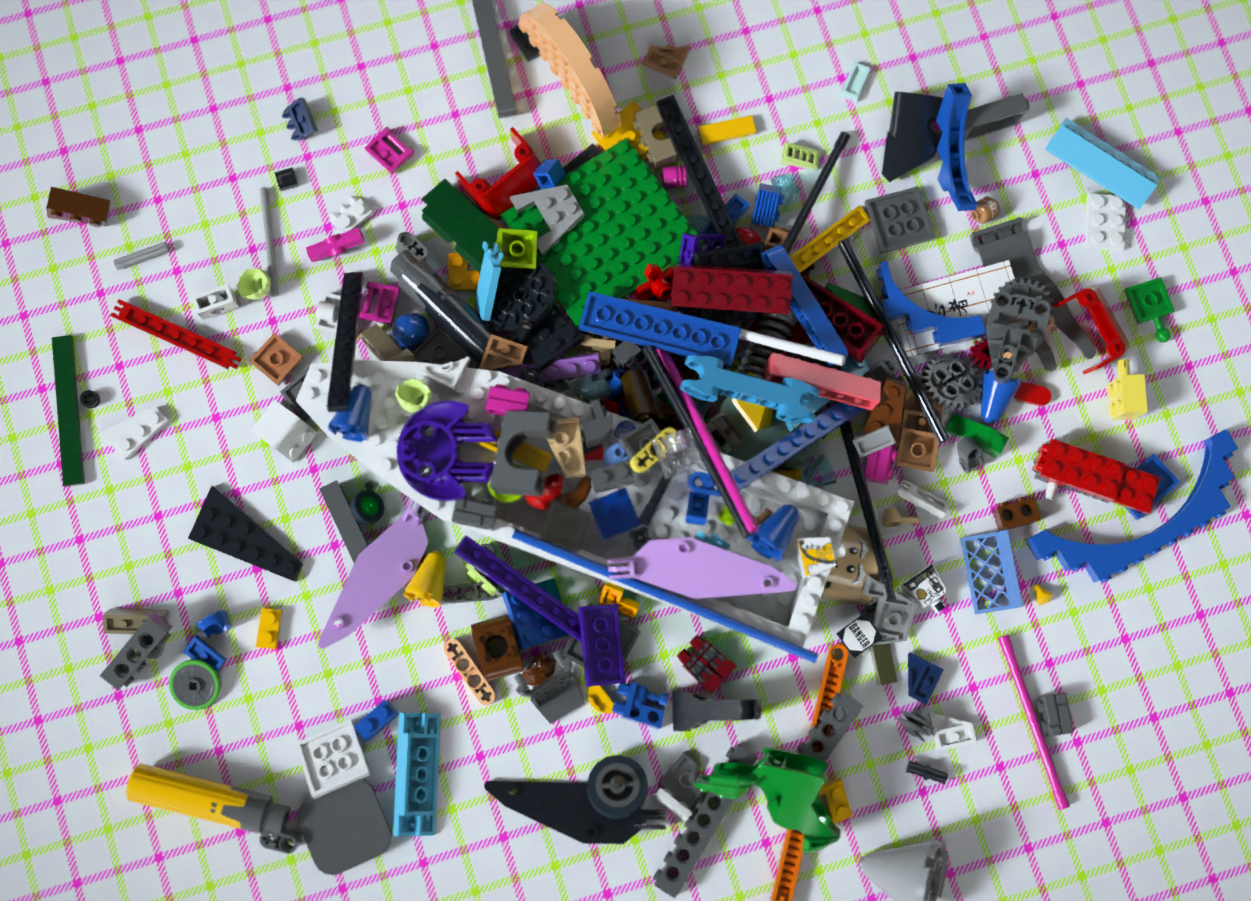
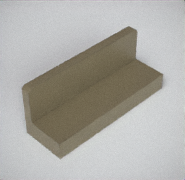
M110 608L103 614V634H134L153 612L165 620L169 610Z

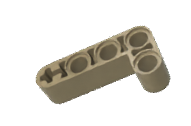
M375 324L360 333L363 343L379 361L417 362L409 349L406 348L402 351L379 325Z

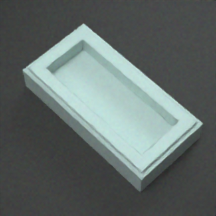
M854 61L840 96L857 102L871 68Z

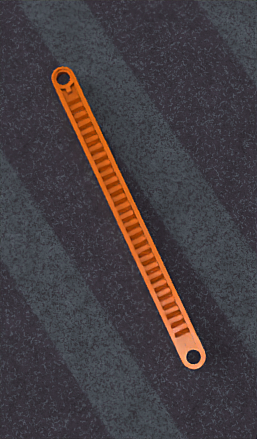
M842 644L832 645L827 652L810 729L814 725L818 726L821 721L819 717L825 709L829 710L832 706L830 701L836 693L840 694L848 659V650ZM836 648L843 651V657L839 660L833 657V650ZM827 724L823 728L826 736H830L831 725ZM814 741L812 749L814 752H819L822 745L819 741ZM786 829L770 901H792L803 855L804 835L799 830Z

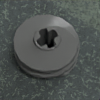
M903 711L902 715L906 719L901 717L897 719L905 731L923 742L925 740L920 736L919 732L928 736L931 735L923 726L935 729L925 718L917 713L912 714Z

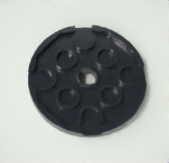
M539 261L536 262V269L506 267L499 275L491 320L498 327L509 332H518L521 322L524 320L530 321L533 325L532 327L544 320L553 307L557 295V283L551 270ZM525 292L524 296L522 297L523 300L519 299V295Z

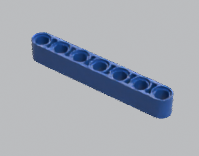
M777 245L763 252L761 259L767 270L792 272L793 281L790 307L817 349L840 354L847 358V348L785 249L781 245ZM825 361L828 366L834 365V363Z

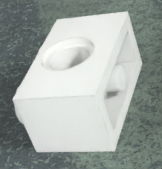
M228 284L191 296L196 313L203 320L239 307L234 291Z

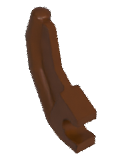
M585 476L581 478L574 491L560 494L556 500H560L561 505L559 507L552 505L551 510L565 513L573 512L586 501L589 495L591 477Z

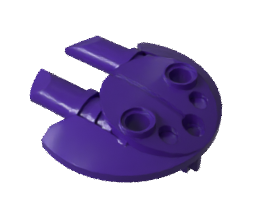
M440 401L429 404L412 415L400 433L396 448L401 474L416 492L429 499L447 502L466 498V490L460 485L462 482H489V478L492 475L493 462H463L459 460V444H464V442L498 441L490 422H464L465 417L469 414L468 404L457 401ZM429 428H433L434 433L431 436L426 437V430ZM432 468V474L424 477L425 469Z

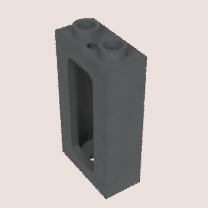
M1023 93L969 109L966 116L964 141L1019 125L1029 111V102L1025 99Z

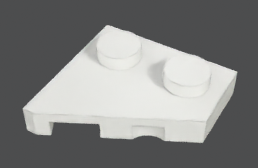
M932 712L928 713L930 724L935 727L934 730L932 729L937 751L977 743L972 723Z

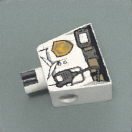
M933 563L899 586L921 609L930 604L933 610L938 613L946 607L939 597L947 591Z

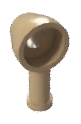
M887 508L884 510V527H896L901 524H919L918 515L900 516L897 508Z

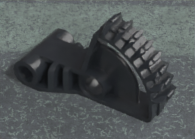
M672 691L673 731H691V729H696L708 721L758 720L761 718L762 706L761 701L758 699L707 700L704 697H699L696 693H690V691Z

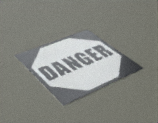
M865 612L836 633L853 658H856L883 638Z

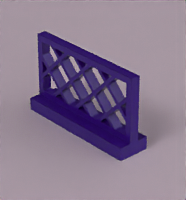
M683 233L678 264L694 265L693 252L705 251L707 249L712 250L713 247L711 245L716 239L719 240L718 246L715 249L724 248L726 235H693ZM703 240L705 245L699 250L700 242ZM678 306L677 310L682 313H690V311L698 310V308Z

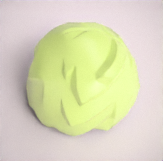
M253 268L245 270L239 276V282L236 285L239 288L238 293L246 299H263L270 292V276L263 269Z
M411 378L410 381H403V385L397 387L395 392L396 398L402 408L410 413H416L425 406L432 404V391L426 382L421 379Z

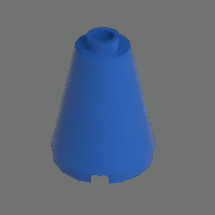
M984 371L980 412L984 422L994 424L995 421H1000L1021 386L1022 380L1015 378L1002 385L994 380L993 371ZM997 373V375L1001 378L1008 376L1002 373Z
M358 384V386L352 387L349 411L335 413L328 424L330 432L335 435L339 432L343 434V439L353 442H363V439L367 440L372 392L368 386Z
M790 504L782 505L758 526V531L747 538L748 541L751 539L753 542L751 547L769 560L771 557L777 558L776 562L781 561L799 519L797 508Z

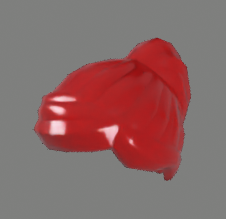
M560 474L548 476L545 480L543 495L525 496L526 500L535 508L541 510L548 509L551 501L556 499L562 492L565 483L564 477Z

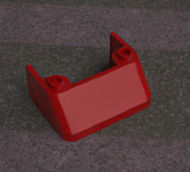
M513 127L510 128L512 141L517 146L514 156L519 164L493 185H490L484 179H476L469 184L459 171L455 172L457 182L483 213L493 219L500 218L502 213L514 207L510 200L511 196L533 192L540 187L533 173L541 163L529 144Z
M1090 285L1053 305L1055 306L1054 309L1077 298L1079 304L1089 312L1106 343V352L1109 357L1082 371L1083 374L1095 371L1121 357L1129 348L1127 337L1100 289L1094 285Z

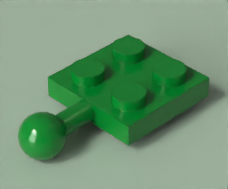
M1159 277L1126 288L1124 292L1137 324L1153 320L1157 329L1155 334L1156 340L1160 343L1168 342L1171 338V332L1164 328L1160 317L1172 314L1175 310L1162 278Z

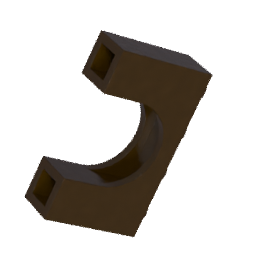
M629 369L620 378L631 420L644 423L652 418L657 422H664L666 420L680 422L673 406L660 401L653 393L646 369ZM678 370L683 380H698L695 370ZM670 378V381H671V383H672V385H673V387H674L676 393L678 394V396H679V398H680L682 404L684 405V403H683V401H682V399H681V397H680V395H679V393H678V391H677V389H676V387H675V385H674L672 379ZM691 395L695 405L698 408L701 399H697L696 397Z

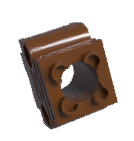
M508 614L471 624V634L486 682L525 671L521 651ZM495 637H503L508 643L507 652L500 658H492L488 653V644Z

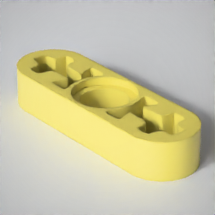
M673 428L662 430L634 455L630 461L633 471L642 473L648 470L678 441L676 430ZM670 434V440L662 444L661 441L666 438V435ZM651 445L658 447L659 454L657 456L651 454ZM646 456L648 459L643 462V466L639 467L637 465L639 462L638 460H641Z

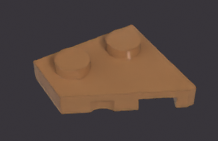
M685 45V47L674 48V46H650L643 65L676 79L691 46Z
M491 334L479 369L495 370L522 366L528 346Z

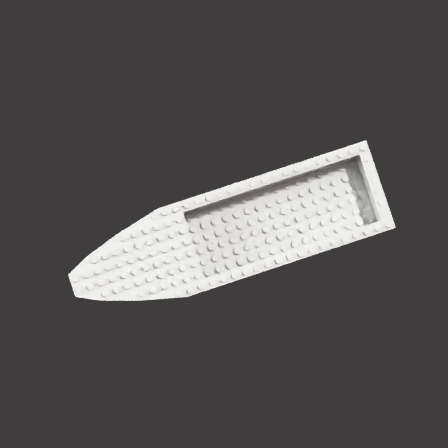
M354 360L351 389L353 386L363 384L368 386L372 392L368 437L366 441L363 439V442L343 439V434L337 432L335 435L328 430V424L336 413L328 412L327 410L332 362L310 365L296 399L297 403L329 437L368 469L441 520L455 524L451 521L455 501H436L419 494L405 481L399 469L396 448L398 439L406 422L415 414L404 410L396 398L395 392L397 387L403 385V381H410L411 378L423 380L432 391V403L457 401L468 404L469 414L465 417L464 422H490L493 429L500 432L502 431V419L505 416L486 413L489 388L496 384L505 385L507 389L515 390L517 387L526 389L530 393L528 412H549L556 419L579 417L580 429L581 423L593 420L589 404L500 371L466 368L455 391H452L421 376L422 371L437 368V366H440L439 364L421 362ZM606 411L607 416L613 415V427L609 439L603 443V457L609 447L620 443L618 439L621 437L615 435L618 434L616 433L617 429H619L618 427L630 429L627 431L631 432L642 424ZM427 429L425 436H431L434 433V429ZM666 435V441L670 440L671 435ZM678 437L677 443L671 448L673 453L651 466L648 470L640 474L631 468L634 484L595 494L591 480V490L586 501L573 512L560 513L551 510L552 505L556 507L561 505V501L556 499L551 501L548 509L541 510L533 507L526 500L525 496L512 503L500 502L490 493L487 482H462L460 484L466 490V495L474 497V501L482 502V499L492 500L494 505H497L498 510L493 531L460 524L455 525L687 611L512 538L514 530L518 529L608 567L628 565V562L608 563V559L633 557L640 550L633 548V540L629 537V532L631 530L636 531L645 526L639 523L638 519L645 505L649 502L682 438ZM533 438L524 441L527 444L553 454L546 474H542L546 478L553 474H560L564 477L565 483L560 494L574 491L581 478L585 477L565 478L547 439ZM473 442L459 444V460L463 462H493L497 454ZM691 442L649 526H645L648 528L647 533L652 540L694 538L696 533L701 531L711 538L715 534L731 544L727 551L774 567L794 581L797 587L794 591L694 599L654 584L651 585L803 647L830 569L803 579L795 540L799 538L828 537L831 539L832 546L839 545L854 502L772 471L741 490L740 493L754 519L766 507L773 513L782 505L788 504L793 505L798 510L799 519L784 557L778 562L775 561L777 558L771 557L769 560L751 547L753 542L751 539L748 541L743 538L736 523L728 526L718 519L719 511L725 505L722 497L710 496L706 525L702 526L685 522L689 494L693 492L688 485L689 477L695 472L708 473ZM721 453L730 472L745 463L742 460ZM513 460L514 464L521 466L523 469L535 470ZM585 462L586 476L590 477L591 470L602 468L603 462ZM432 468L425 469L424 477L430 476ZM695 480L696 486L702 485L701 480ZM620 571L624 574L629 573L628 571ZM766 579L764 586H769L770 580Z

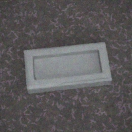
M888 424L853 439V443L860 458L895 444L896 440Z

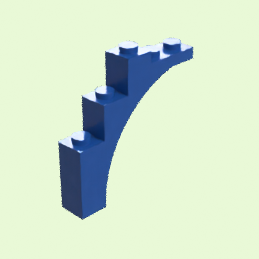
M966 83L947 85L936 119L942 131L937 151L943 161L937 180L943 192H949L958 211L976 210L978 205L970 189L965 165V123L972 96Z
M887 261L879 264L877 276L883 282L884 287H881L882 296L887 298L881 300V306L889 321L907 317L905 319L906 328L911 330L912 335L934 330L932 332L933 341L938 343L939 348L984 337L986 332L981 315L954 318L931 313L910 301L899 290L892 280Z

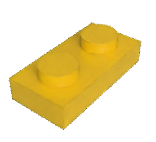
M261 609L256 647L277 650L283 610Z

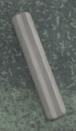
M166 242L159 243L115 259L113 261L114 266L117 270H121L168 253L169 247Z

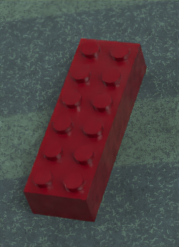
M674 263L671 306L789 314L793 274L789 271Z
M800 273L847 348L848 355L862 363L884 334V325Z

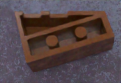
M51 187L46 207L47 217L50 219L85 223L94 227H106L110 200Z
M888 375L886 376L881 387L880 402L873 410H870L863 425V432L869 433L889 424L896 443L893 445L897 447L899 445L905 393L904 382Z

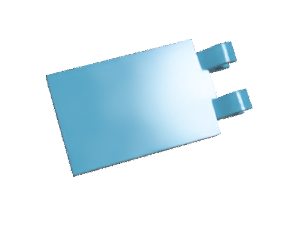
M484 241L482 247L485 253L474 305L482 320L490 321L503 253L501 250H498L497 243L494 242L493 248L488 249V243Z

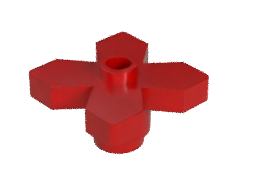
M648 264L644 272L648 281L637 287L634 297L637 300L647 301L653 296L655 301L667 302L672 297L674 267L669 266L662 271L657 264Z

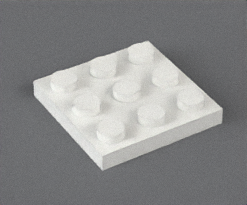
M351 719L295 743L311 796L314 799L371 775Z

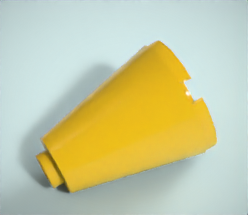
M433 551V553H429L405 588L403 595L413 602L416 599L421 602L420 605L438 608L441 605L447 562L443 553Z

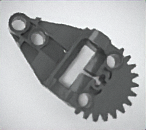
M1020 278L1018 284L1015 279H1012V285L1005 282L1006 289L998 287L1000 292H994L995 300L990 301L992 306L985 331L990 351L991 366L993 367V378L998 384H1007L1011 380V376L1018 372L1020 366L1034 353L1040 344H1043L1049 319L1054 315L1050 313V310L1055 308V306L1050 305L1054 300L1053 298L1047 299L1050 291L1043 293L1045 286L1037 288L1038 281L1031 285L1030 278L1027 283H1024L1023 278ZM1000 299H1006L1008 301V304L1000 305L998 301ZM1021 304H1025L1021 319L1038 323L1036 331L997 323L999 316L1002 314L1017 318ZM1044 308L1046 313L1039 314L1036 312V309ZM1005 352H1010L1013 357L1005 359L1002 355ZM1004 370L1008 373V376L1001 378L997 373Z

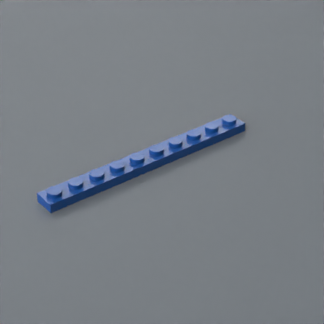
M838 402L815 417L812 423L802 425L738 466L730 473L739 491L865 409Z

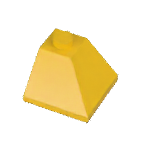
M737 399L731 400L754 432L768 428L771 425L772 408Z

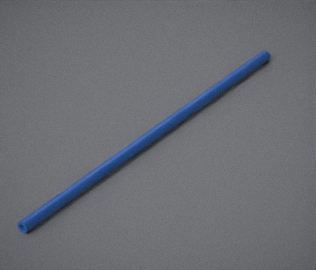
M515 529L513 532V539L609 578V575L624 574L620 571L609 572L608 566L521 530ZM612 579L815 663L818 658V653L639 579Z

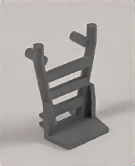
M560 650L554 652L553 656L561 670L558 671V674L540 685L533 686V689L530 690L521 673L514 676L518 684L516 692L520 696L531 698V702L550 724L584 704L579 686L571 674L572 662L569 658H564Z

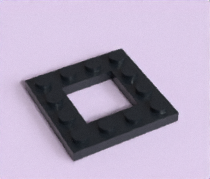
M764 242L693 252L694 265L720 267L745 265L747 269L766 270L761 259V254L765 252ZM698 308V317L726 325L742 323L748 311ZM758 312L755 320H761L764 312Z

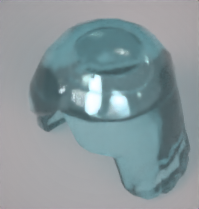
M785 174L771 178L773 186L782 187L781 193L784 194L783 203L793 202L801 195V189L794 184L791 175Z
M824 454L808 464L803 470L805 482L812 487L821 488L837 483L836 474ZM815 472H817V474H818V476H819L818 481L816 480V478H815V476H814V473H815Z

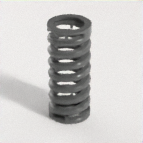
M791 310L787 315L764 313L762 316L763 321L759 322L758 330L755 332L788 341L785 336L789 337L792 335V330L789 327H795L798 318ZM750 341V347L745 351L746 356L741 359V365L737 367L735 373L764 380L766 361L772 353L782 354L784 350L760 344L763 347L761 348L756 345L759 343Z

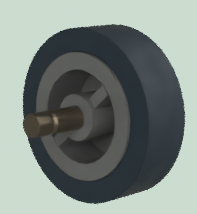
M613 755L600 760L592 768L588 777L587 793L591 805L601 815L611 819L630 817L642 807L646 799L648 790L647 777L643 768L635 760L622 755Z

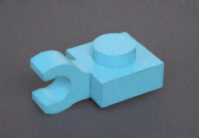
M698 531L694 536L696 540L724 550H728L731 545L715 534L709 538L703 532Z

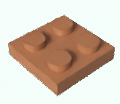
M274 333L252 356L249 362L279 386L304 358Z

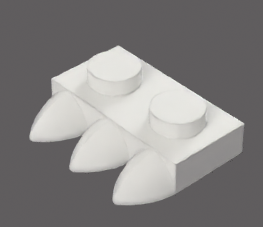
M350 197V207L340 205L341 215L336 213L330 214L331 222L342 234L359 227L374 214L361 198Z

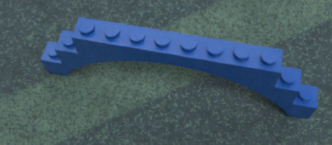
M1227 429L1204 440V459L1192 492L1185 503L1167 522L1145 536L1123 543L1095 545L1066 540L1050 534L1045 529L1025 541L1036 560L1043 558L1046 561L1056 555L1065 571L1072 569L1075 572L1085 567L1093 582L1101 581V583H1104L1112 578L1111 574L1115 572L1120 574L1129 569L1127 565L1131 563L1136 565L1145 560L1144 556L1148 553L1151 556L1161 551L1160 547L1164 544L1167 546L1174 544L1178 541L1176 538L1180 535L1183 537L1190 535L1194 532L1193 528L1199 526V528L1206 526L1210 523L1209 519L1212 517L1217 519L1227 514L1225 510L1231 506L1221 489L1230 485L1229 481L1235 477L1225 463V460L1234 456L1232 452L1239 448Z

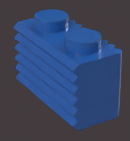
M759 184L752 224L773 228L774 223L779 222L781 211H778V205H782L784 200V194L781 193L782 187Z
M382 700V703L373 708L370 714H367L360 722L354 724V728L366 741H370L397 717L399 712L388 700Z

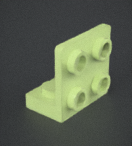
M469 563L465 566L469 569L467 574L478 584L482 581L484 584L481 587L492 597L495 594L498 597L502 595L480 575L481 572Z

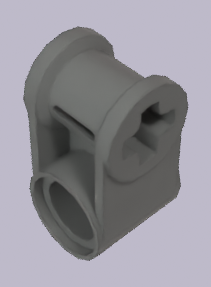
M964 437L958 442L959 464L965 473L968 474L971 472V469L985 464L982 449L971 437Z

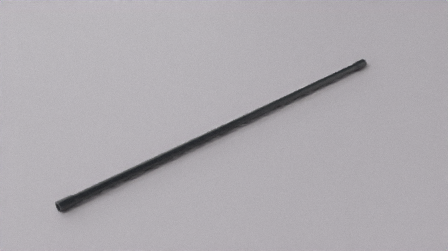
M840 132L834 148L782 245L787 254H789L841 152L850 139V135L847 132ZM748 311L740 328L749 331L758 312ZM739 338L735 356L744 341L743 339ZM723 365L724 370H729L730 367ZM701 400L698 410L702 418H704L712 403L711 401ZM686 431L649 502L645 505L638 519V522L642 525L649 526L669 483L691 443Z

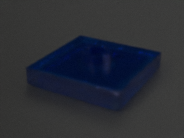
M626 487L588 502L603 541L641 526Z

